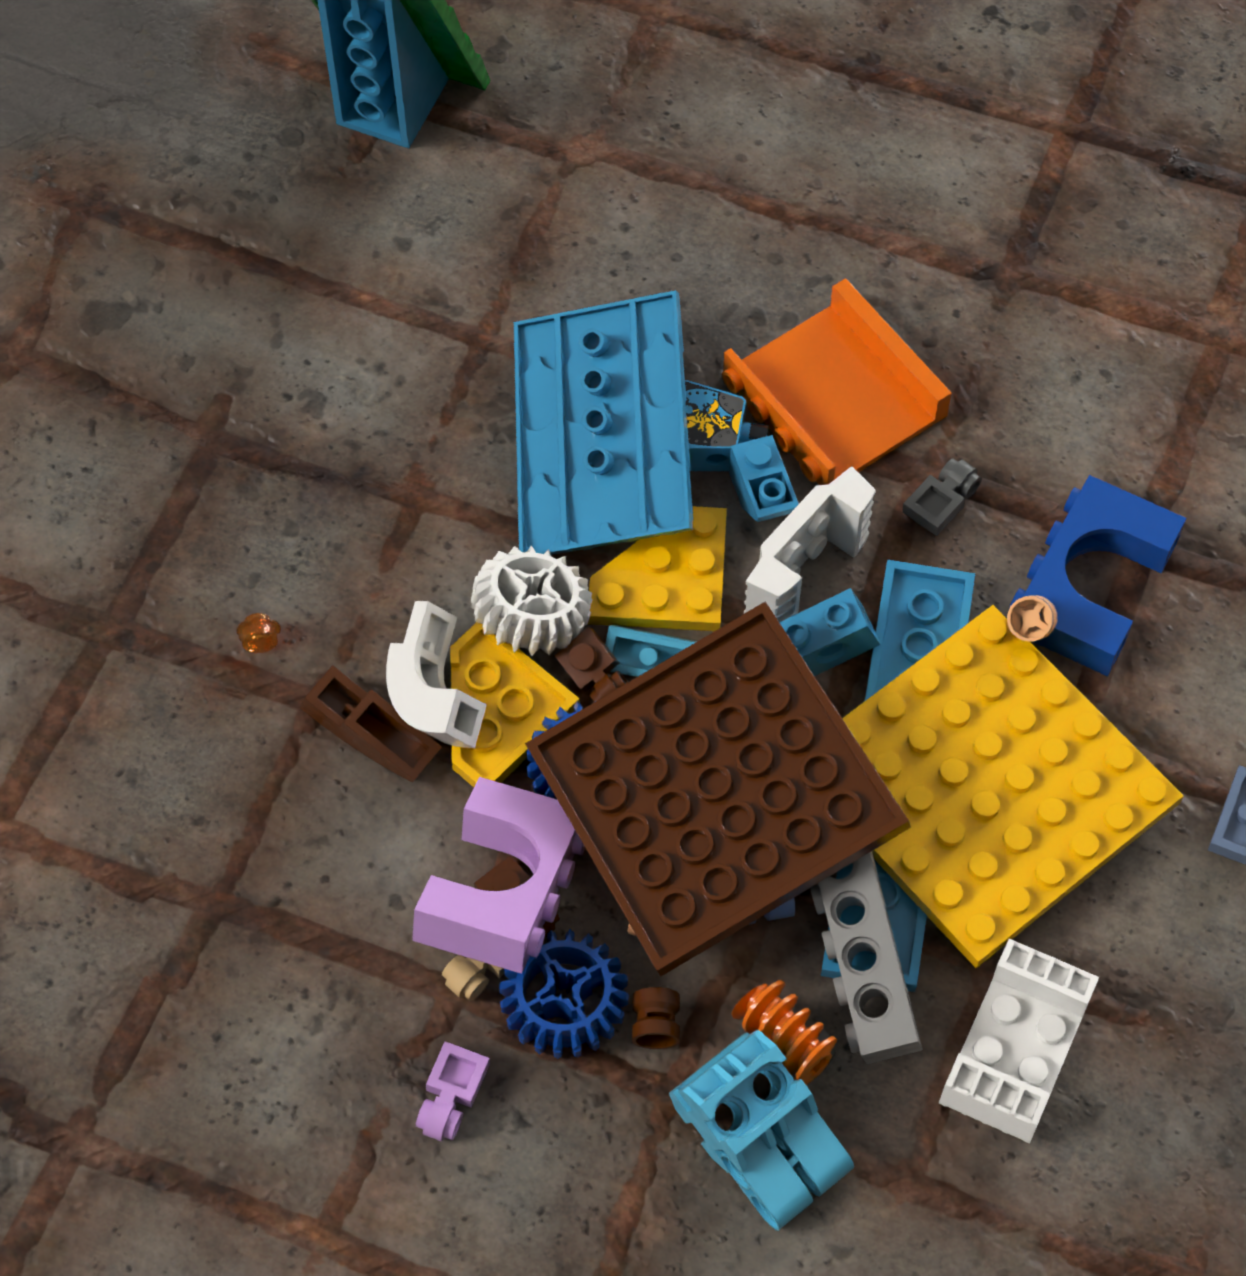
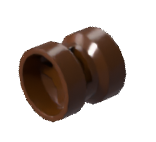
M649 987L635 991L633 993V1011L637 1014V1022L632 1025V1043L646 1049H667L677 1046L680 1043V1026L675 1022V1015L680 1011V994L675 990L663 987Z

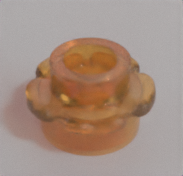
M255 613L246 617L238 625L236 632L239 635V640L242 641V647L246 651L264 653L272 650L278 644L277 634L281 632V626L277 621H271L268 615Z

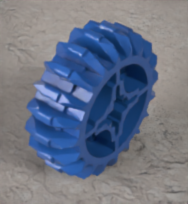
M571 929L566 932L565 940L557 941V935L550 930L547 933L548 943L542 945L537 958L529 957L522 974L504 969L505 976L509 980L501 981L499 985L500 994L505 996L500 1001L501 1012L510 1014L506 1019L507 1027L509 1030L520 1029L518 1038L523 1045L536 1038L534 1047L535 1052L539 1055L546 1050L548 1045L553 1046L554 1057L557 1059L562 1057L563 1047H572V1054L578 1058L581 1056V1044L587 1043L589 1048L596 1051L600 1047L598 1034L604 1038L611 1039L614 1036V1027L611 1023H623L625 1015L621 1007L629 1004V994L623 991L628 986L627 975L618 973L621 969L620 959L618 957L608 958L609 947L606 943L592 949L593 937L589 933L583 937L581 942H576L575 933ZM560 964H571L579 966L581 968L576 970H567L563 968ZM542 971L546 985L536 992L535 999L527 1003L525 1000L526 990L533 978ZM555 983L560 990L567 989V994L569 990H572L573 1004L569 998L562 999V994L556 997ZM601 985L604 991L602 1000L595 1011L587 1017L584 1012L583 1001L592 995V989ZM553 1017H561L567 1020L569 1024H555L546 1020Z

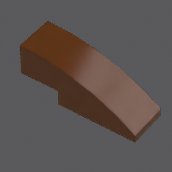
M334 665L330 667L307 694L299 707L341 740L371 760L412 783L442 748L441 745L426 733L407 724L398 715L395 708L372 689L368 693L365 692Z

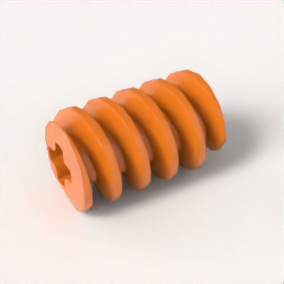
M777 980L770 985L762 984L753 988L734 1006L732 1017L737 1020L743 1019L742 1026L746 1032L751 1034L753 1031L760 1030L774 1042L786 1057L782 1064L790 1075H795L794 1080L802 1079L808 1085L829 1064L832 1058L831 1051L837 1043V1038L830 1036L821 1042L817 1039L824 1029V1024L817 1022L806 1027L805 1023L811 1015V1010L803 1008L796 1013L792 1011L798 1001V996L790 994L783 999L779 997L785 987L783 980Z

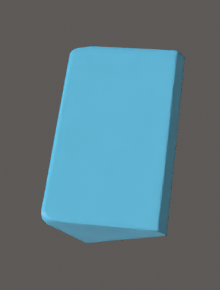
M609 625L605 645L620 662L610 672L619 671L621 674L638 677L697 641L618 625Z

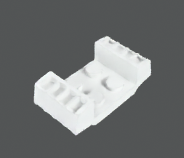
M852 466L830 484L815 486L763 542L760 547L759 562L746 580L747 590L745 594L747 598L744 601L746 605L744 614L765 601L779 622L798 614L802 577L799 575L800 567L808 558L816 559L825 548L827 541H830L853 558L859 553L869 536L868 528L871 524V508L874 504L873 497L876 490Z
M1009 938L961 1052L958 1053L946 1081L939 1104L952 1108L963 1115L970 1116L1030 1144L1099 977Z

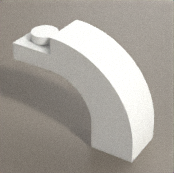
M415 601L404 642L390 643L388 651L386 681L392 705L398 715L410 726L446 744L456 747L475 748L487 705L458 689H446L444 682V665L457 617L429 601Z

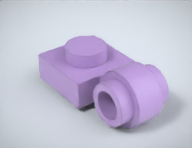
M444 1041L426 1083V1091L439 1095V1097L436 1096L435 1101L425 1099L416 1120V1127L423 1129V1135L441 1142L444 1138L454 1140L463 1118V1112L455 1110V1102L472 1108L489 1068L490 1058Z

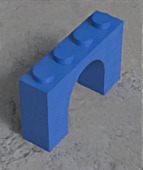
M1089 475L1081 490L1074 487L1063 510L1068 513L1063 523L1056 520L1045 542L1046 545L1050 546L1045 557L1037 554L1027 575V578L1032 580L1027 590L1021 588L1017 590L1010 606L1016 600L1025 596L1039 595L1047 598L1057 611L1056 627L1048 637L1032 642L1108 677L1127 641L1133 620L1081 596L1071 585L1065 567L1070 561L1081 554L1092 551H1107L1126 557L1162 574L1179 541L1187 518Z

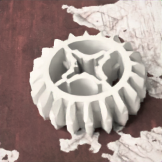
M532 545L526 552H521L514 546L508 554L498 551L493 560H486L478 576L474 579L471 608L474 609L475 622L483 624L484 635L496 634L497 645L507 642L512 644L513 652H516L521 647L528 649L531 656L538 649H542L546 654L550 655L555 647L565 649L584 630L591 614L592 593L588 591V579L580 577L579 566L567 567L565 556L555 559L551 557L549 549L544 554L536 553Z

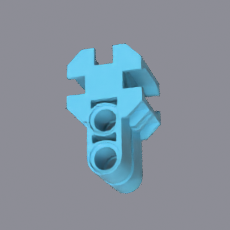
M756 1030L750 1035L748 1032L743 1033L670 1091L669 1096L675 1110L686 1124L692 1123L703 1137L704 1141L700 1144L709 1156L727 1173H730L763 1219L772 1228L779 1231L813 1202L809 1190L820 1197L854 1169V1163L817 1112L818 1108L812 1092L802 1079L794 1080L784 1067L782 1062L786 1060V1057L777 1045L760 1030ZM758 1073L765 1075L770 1082V1093L765 1100L760 1099L753 1090V1081ZM721 1103L726 1104L733 1113L732 1125L726 1131L722 1130L715 1121V1112Z

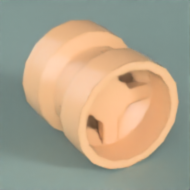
M1039 595L1025 596L1016 600L1010 606L1007 614V624L1010 631L1018 639L1037 641L1048 637L1054 631L1057 624V611L1047 598Z

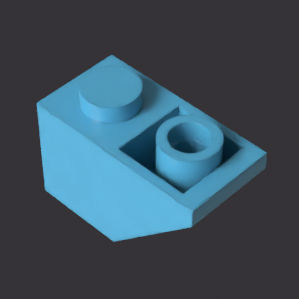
M773 435L731 445L729 474L742 509L757 522L790 514L799 503Z

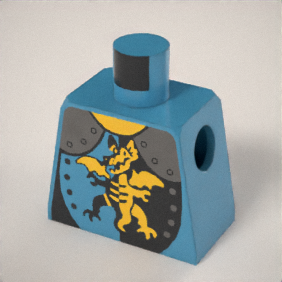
M685 380L690 471H729L731 445L768 436L769 425L745 422L746 399L744 397Z

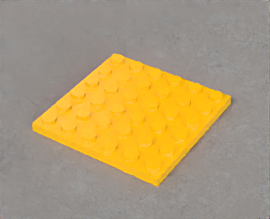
M994 605L990 606L842 718L911 825L910 829L872 851L874 860L975 968L979 967L1005 946L1009 938H1015L1177 807L1184 797L1030 641L1018 639L1010 631L1007 618Z

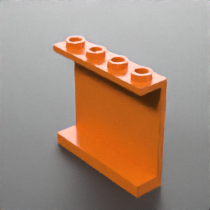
M846 278L832 286L831 304L829 307L741 360L732 348L724 352L722 378L727 388L732 393H739L740 396L746 399L748 409L754 419L759 423L764 422L766 425H769V429L773 432L778 446L784 452L790 451L799 462L805 477L811 482L816 481L819 485L830 484L851 466L859 473L948 416L952 394L950 390Z

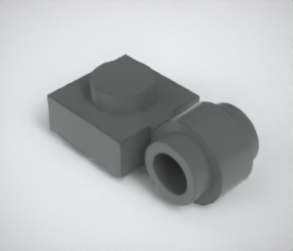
M953 458L941 470L938 477L939 480L929 475L903 503L902 513L935 536H938L964 508L965 498L969 499L977 491L982 478L977 475L978 470L963 459L957 461Z

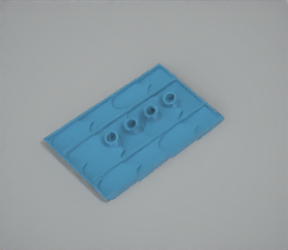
M676 290L514 322L519 550L521 552H526L532 545L536 553L544 554L549 549L550 555L693 530L691 466L685 403L684 346L680 296Z

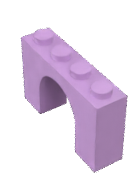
M479 777L464 807L462 840L510 854L524 862L534 875L524 884L504 891L480 890L431 875L414 909L413 941L522 974L529 957L537 958L545 937V930L542 927L545 921L551 923L554 921L560 903V895L557 893L560 887L568 888L575 868V861H572L575 854L582 855L585 846L557 799Z

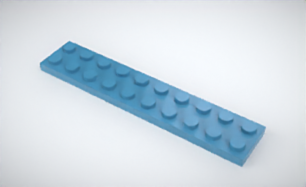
M887 560L876 627V635L881 645L873 648L865 701L968 624L975 573ZM875 861L907 990L915 992L927 915ZM851 863L837 871L836 879L847 877L852 872L853 864ZM857 905L849 906L842 912L840 921L847 925L856 924L863 918L865 909ZM825 949L821 976L829 978L841 976L837 958L829 960ZM871 951L859 952L852 960V968L858 971L870 969L876 962V954Z

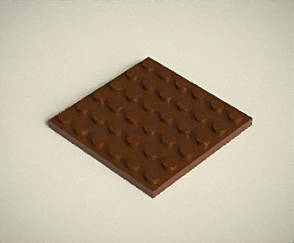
M766 601L525 743L660 976L677 968L911 828L908 818Z

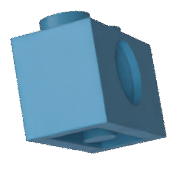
M851 588L779 622L814 676L881 645L864 606Z

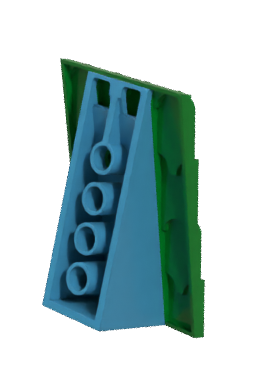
M311 0L320 14L337 125L409 149L449 79L484 91L491 81L481 55L475 53L469 36L462 31L454 8L448 6L446 0Z

